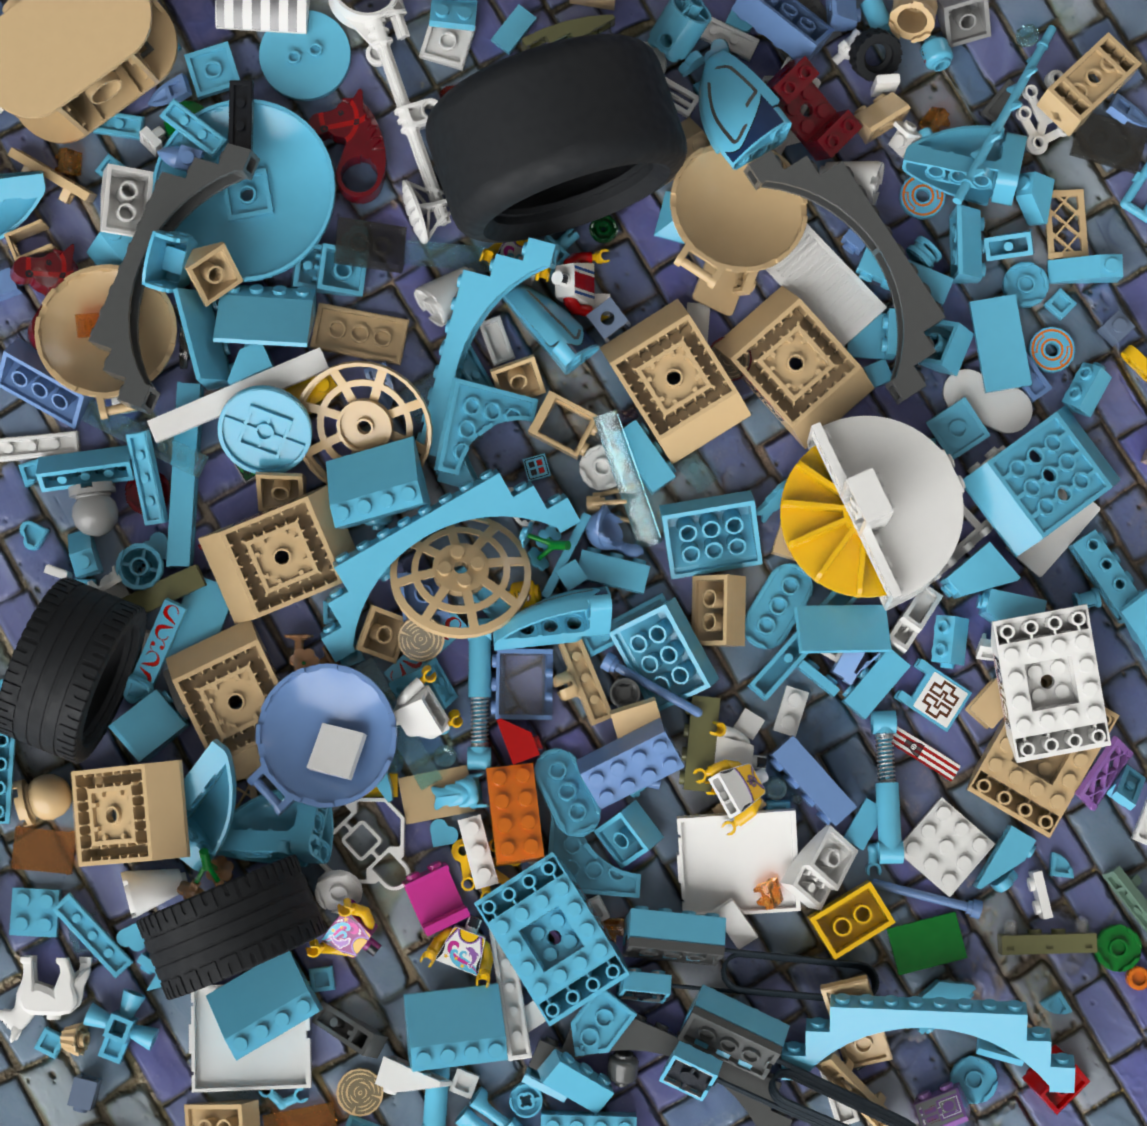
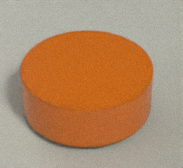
M1134 966L1127 970L1125 974L1127 985L1135 990L1147 988V969L1141 966Z

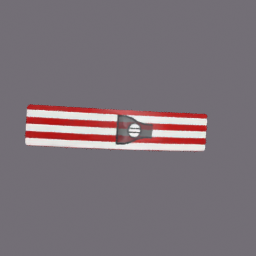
M897 726V732L893 735L892 741L894 742L892 745L949 781L954 779L961 767L959 764Z

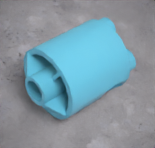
M669 0L649 33L648 43L663 52L665 57L671 62H677L678 59H686L712 20L711 13L702 0Z

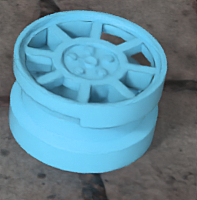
M918 236L914 240L915 244L910 245L906 249L907 255L913 262L930 269L934 267V263H938L942 259V254L938 248L923 236Z
M520 1082L511 1091L510 1107L519 1117H533L542 1107L543 1094L541 1091Z

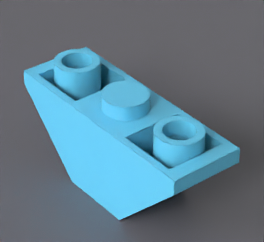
M936 979L918 996L921 998L971 999L974 996L973 991L976 990V987L969 982ZM916 1028L922 1035L925 1032L929 1034L935 1030V1028Z

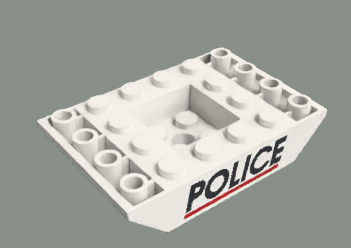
M1087 604L992 621L991 647L1006 734L1016 762L1020 763L1110 746L1111 741ZM1048 674L1052 677V684L1044 688L1040 681L1044 675Z

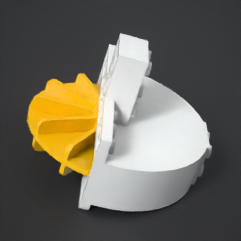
M854 416L839 419L823 426L820 422L812 425L807 440L809 451L794 466L782 493L780 521L787 548L799 567L816 583L834 592L855 598L879 597L885 611L925 590L941 573L954 553L960 538L964 518L962 496L965 492L964 488H966L961 475L957 476L953 468L955 467V462L950 454L947 455L944 449L941 450L920 431L900 421L878 416Z

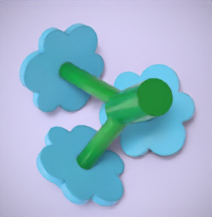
M530 521L528 527H523L520 531L519 540H521L523 548L529 543L530 539L535 540L536 545L543 548L544 552H540L536 547H532L527 555L533 567L544 571L545 568L549 567V562L545 559L546 556L553 550H569L571 543L570 541H560L561 533L556 531V528L551 525L547 526L545 530H539V536L531 534L533 522Z

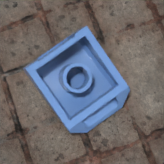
M411 571L398 572V578L411 574ZM434 578L421 581L424 588L434 597L439 590ZM414 583L400 587L407 603L417 613L422 615L429 603L419 595ZM448 594L442 601L449 604ZM437 609L433 615V618L440 624L450 617L449 612ZM402 612L403 621L405 622L409 618Z

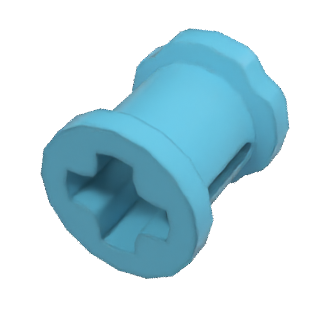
M1095 587L1091 588V591L1072 593L1074 606L1087 604L1088 608L1094 606L1099 608L1102 606L1099 591Z

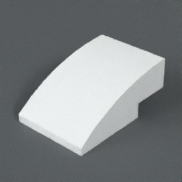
M826 825L800 851L786 871L780 884L808 908L821 910L831 890H839L858 850L831 825Z

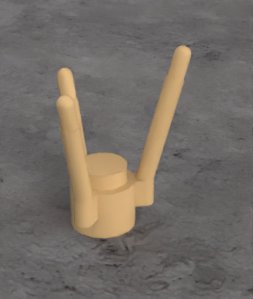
M634 483L603 492H593V496H586L587 514H594L600 510L602 505L626 504V499L606 500L604 496L637 488L639 484ZM618 516L623 522L635 523L634 519Z

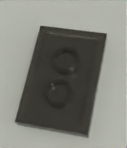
M1091 113L1087 120L1076 130L1069 155L1136 174L1147 139V128L1127 122L1123 125L1116 119Z
M338 217L334 263L402 273L407 227Z

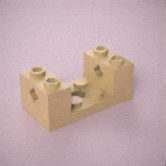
M1108 32L1046 90L1036 106L1070 137L1109 95L1115 94L1131 79L1142 63ZM1094 74L1099 82H1091L1088 75Z

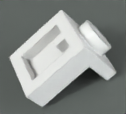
M895 120L893 126L897 131L888 145L904 158L906 148L920 140L922 135L918 133L916 125L908 120L904 122Z

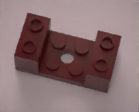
M806 56L790 60L766 85L780 100L778 105L774 107L779 106L792 122L790 130L816 161L830 159L863 126L849 109L836 112L812 82L820 73ZM803 104H806L810 110L807 117L801 113V106Z

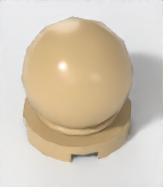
M893 0L889 27L894 36L898 39L902 37L911 40L910 43L920 42L928 38L935 26L938 10L937 0Z
M56 774L40 775L34 778L30 784H27L26 780L22 779L14 781L12 789H17L18 797L13 799L19 820H25L23 822L24 827L34 825L36 818L54 820L64 815L72 803V790L65 779Z

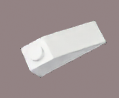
M383 1056L375 1084L383 1087L385 1093L396 1095L397 1092L452 1086L453 1081L429 1070L412 1072L409 1061L398 1056Z

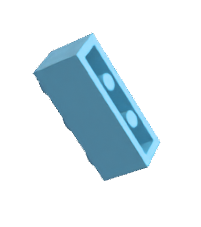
M634 420L615 433L612 439L653 495L675 480L676 476L674 473L676 469L669 460L665 462L660 454L663 451L656 441L652 443L647 435L650 432L646 426Z
M588 547L587 550L582 549L579 565L588 578L586 581L637 594H644L650 566L646 565L647 561L633 558L632 561L624 560V555L610 552V556L603 555L600 549Z
M893 650L877 652L881 654L874 660L875 662L870 668L866 667L858 674L857 677L860 680L855 686L849 685L842 693L844 699L841 702L862 720L871 714L911 666Z
M554 1049L537 1069L543 1084L595 1114H598L614 1095L610 1084L611 1080L605 1074H598L588 1064L577 1062L568 1052L562 1053Z

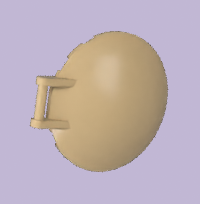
M708 145L692 153L677 172L671 188L670 210L674 226L685 243L673 264L677 267L682 266L708 283L707 286L713 289L725 270L738 273L757 272L770 268L784 260L795 249L804 234L808 220V200L780 190L768 188L755 190L743 172L748 164L734 170L722 156L721 152L716 154L712 146ZM772 150L774 155L779 156V158L781 159L783 163V169H786L787 167L791 166L785 158H783L776 151ZM691 252L717 269L714 275L687 259L688 253Z
M112 264L83 268L65 277L64 281L55 289L52 288L43 300L42 308L38 317H36L34 335L38 355L46 370L67 389L81 395L96 397L101 420L108 419V416L135 410L125 406L123 403L106 407L105 400L118 397L119 390L124 381L115 379L103 371L105 359L109 356L110 352L98 349L88 341L91 330L98 320L100 309L108 297L109 288L114 283L118 273L119 265ZM145 287L139 315V343L142 360L151 382L166 367L173 354L177 340V320L174 308L167 294Z

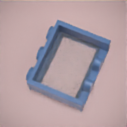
M553 649L497 650V654H492V668H496V677H492L491 689L496 691V700H491V715H495V719L552 720Z

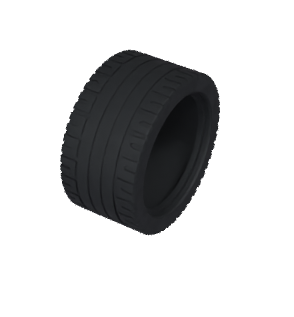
M69 577L57 581L47 591L31 615V619L26 624V628L23 630L17 647L13 652L12 659L9 662V667L6 670L0 690V733L75 764L85 761L93 753L107 732L108 726L112 723L124 698L123 694L128 677L133 674L142 650L147 627L146 610L139 605Z
M295 854L136 921L141 937L145 940L144 944L147 952L150 953L151 962L156 968L157 977L161 980L160 984L167 1000L187 995L291 951L326 933L327 929L321 915L318 914L319 909L313 900L314 897L310 887L308 888L307 880L301 872L302 868Z

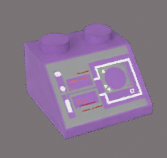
M952 1081L939 1086V1090L932 1093L930 1090L921 1092L914 1101V1108L920 1126H956L969 1121L971 1108L959 1082L955 1084Z

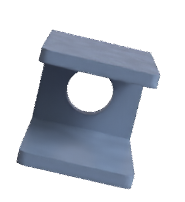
M611 297L586 315L607 343L609 342L608 337L626 324L628 328L631 327L630 322ZM604 312L613 313L614 321L612 324L605 325L601 322V315Z

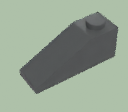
M322 1001L323 1010L315 1014L311 1022L362 1056L377 1059L388 1037L372 1026Z

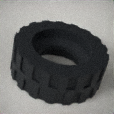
M869 28V30H864L859 36L855 37L848 54L850 56L849 63L859 76L869 82H874L877 75L893 74L898 70V66L902 61V46L897 41L898 39L888 31L881 28ZM874 44L883 45L886 51L884 60L876 66L868 65L865 55L869 47Z

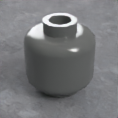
M630 1050L615 1051L608 1058V1078L618 1087H627L635 1082L638 1077V1058Z

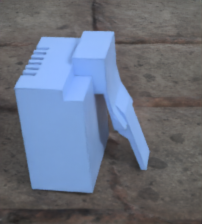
M865 652L842 653L837 663L833 664L829 672L842 679L841 681L846 684L852 685L859 672L872 663L881 653H877L870 661H866L856 673L854 672Z

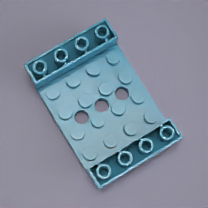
M1063 406L963 480L966 486L964 489L1016 558L1114 487L1121 479L1069 409ZM1030 451H1034L1039 455V462H1033L1030 459ZM1044 470H1049L1053 474V481H1047L1044 478ZM1059 489H1063L1067 493V500H1061L1058 497L1057 492Z

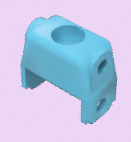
M153 231L145 256L142 285L167 293H174L173 289L188 286L191 279L185 269V265L192 249L198 248V242L193 239L194 236L179 231Z

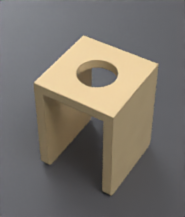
M42 219L4 234L15 261L23 256L44 257L51 253L53 249L58 250L50 243L23 255L20 254L17 242L50 229Z
M997 678L991 679L965 707V711L985 729H993L1004 717Z

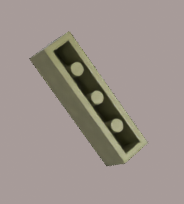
M693 695L691 700H687L701 708L703 714L701 717H696L685 711V714H689V724L684 723L683 737L687 738V746L682 747L681 758L685 761V767L679 773V784L683 785V790L711 792L712 790L711 784H705V782L702 784L696 783V781L704 778V773L698 772L693 775V772L698 768L706 770L708 766L715 763L717 736L711 735L710 731H717V725L712 722H718L721 698Z

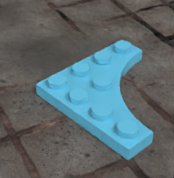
M452 378L434 470L459 475L462 462L470 449L469 446L478 436H481L499 423L516 420L533 422L538 399L459 378Z
M551 815L548 854L553 851L570 870L584 894L640 897L641 874L619 869L606 862L592 849L584 836L571 837L564 834L557 827Z

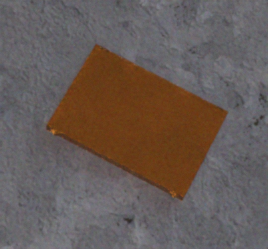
M22 826L15 827L11 869L72 874L76 847L75 832L26 828Z

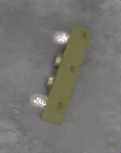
M1079 916L1075 919V932H1066L1065 928H1051L1049 933H1042V929H1027V933H1018L1017 921L1014 918H1007L1004 921V934H997L998 953L1001 955L1097 953V933L1089 931V921L1084 916Z

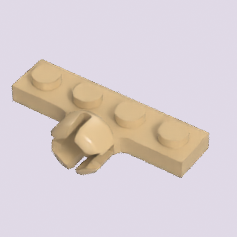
M583 640L557 644L566 664V670L554 676V687L557 688L564 684L568 686L557 692L560 699L567 701L574 697L579 698L591 726L610 719L609 711L611 708Z

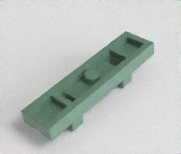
M1120 866L1108 869L1102 874L1103 878L1147 933V900L1137 888L1143 882L1138 874L1128 877Z

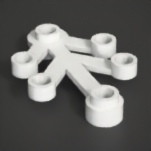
M1053 70L1046 74L1044 83L1047 88L1055 82V75L1058 79L1063 75L1060 70ZM1030 84L1024 88L1022 96L1028 101L1031 109L1028 106H1022L1017 109L1016 118L1021 121L1028 136L1025 146L1026 150L1033 155H1040L1047 150L1049 142L1068 135L1058 126L1056 130L1045 134L1047 125L1053 121L1036 106L1039 102L1036 97L1038 89L1035 85ZM1028 89L1032 90V96L1028 94ZM1021 110L1026 112V117L1021 115ZM1032 111L1038 122L1036 129L1030 120ZM1036 139L1040 142V147L1035 144Z

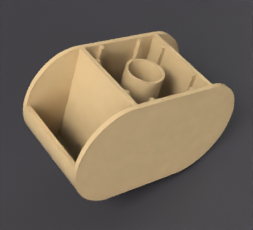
M8 0L2 8L4 14L0 16V107L16 116L30 132L45 141L67 144L83 139L159 84L170 73L178 52L177 33L170 16L157 0ZM147 41L154 50L143 59L140 54L147 49L144 46Z

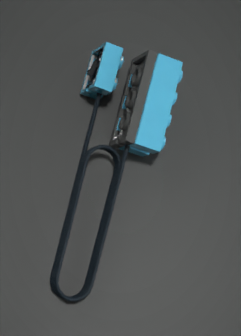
M635 906V908H631L624 919L623 957L716 966L719 960L724 957L725 952L733 953L727 957L721 968L722 980L730 989L714 988L718 992L824 1001L822 994L749 988L735 985L728 978L726 968L730 960L738 957L859 969L869 976L873 995L876 994L880 982L876 970L864 962L725 948L726 918L719 917L717 913H706L704 916L696 915V912L689 910L682 911V913H674L669 908H659L658 911L649 910L647 906ZM628 968L631 975L617 983L616 997L620 1000L663 1004L666 998L670 996L671 988L700 990L702 986L671 984L672 975H666L665 971L652 970L651 973H645L640 968Z
M702 985L689 1007L677 1038L680 1041L666 1062L659 1079L660 1082L700 1101L704 1100L710 1086L716 1082L813 1126H850L781 1095L776 1087V1079L788 1078L888 1126H916L911 1120L779 1058L790 1025L706 985ZM723 1061L762 1080H765L772 1064L774 1065L775 1062L787 1067V1069L777 1071L769 1082L768 1091L774 1102L719 1078L718 1075Z

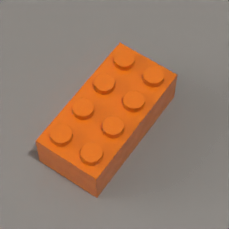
M533 763L486 768L496 866L541 860L544 858Z

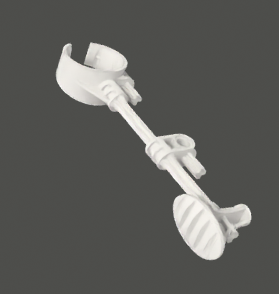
M328 0L335 17L347 27L355 29L372 49L378 51L396 103L394 114L399 117L397 120L398 125H402L401 134H405L408 137L425 186L424 188L408 180L402 181L403 202L406 205L405 210L409 216V222L413 226V231L420 242L427 244L438 226H445L451 223L449 217L451 213L447 211V201L442 197L444 192L439 188L420 130L425 129L428 115H426L424 110H432L438 100L427 98L413 103L409 102L391 50L393 39L388 36L390 33L389 28L385 27L386 23L391 21L397 40H404L410 37L404 19L407 11L403 0H391L385 8L369 13L355 11L346 6L341 0ZM415 189L425 192L430 202L427 203ZM417 197L423 204L418 203ZM430 212H434L437 222L429 232ZM425 214H427V227L423 218Z

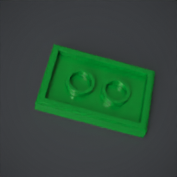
M955 911L886 928L898 975L968 958Z

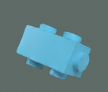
M1083 362L1061 402L1073 413L1091 417L1112 378L1105 371L1106 367L1098 362H1093V364Z
M936 615L931 662L941 663L940 668L954 669L955 665L964 666L969 619L958 616Z

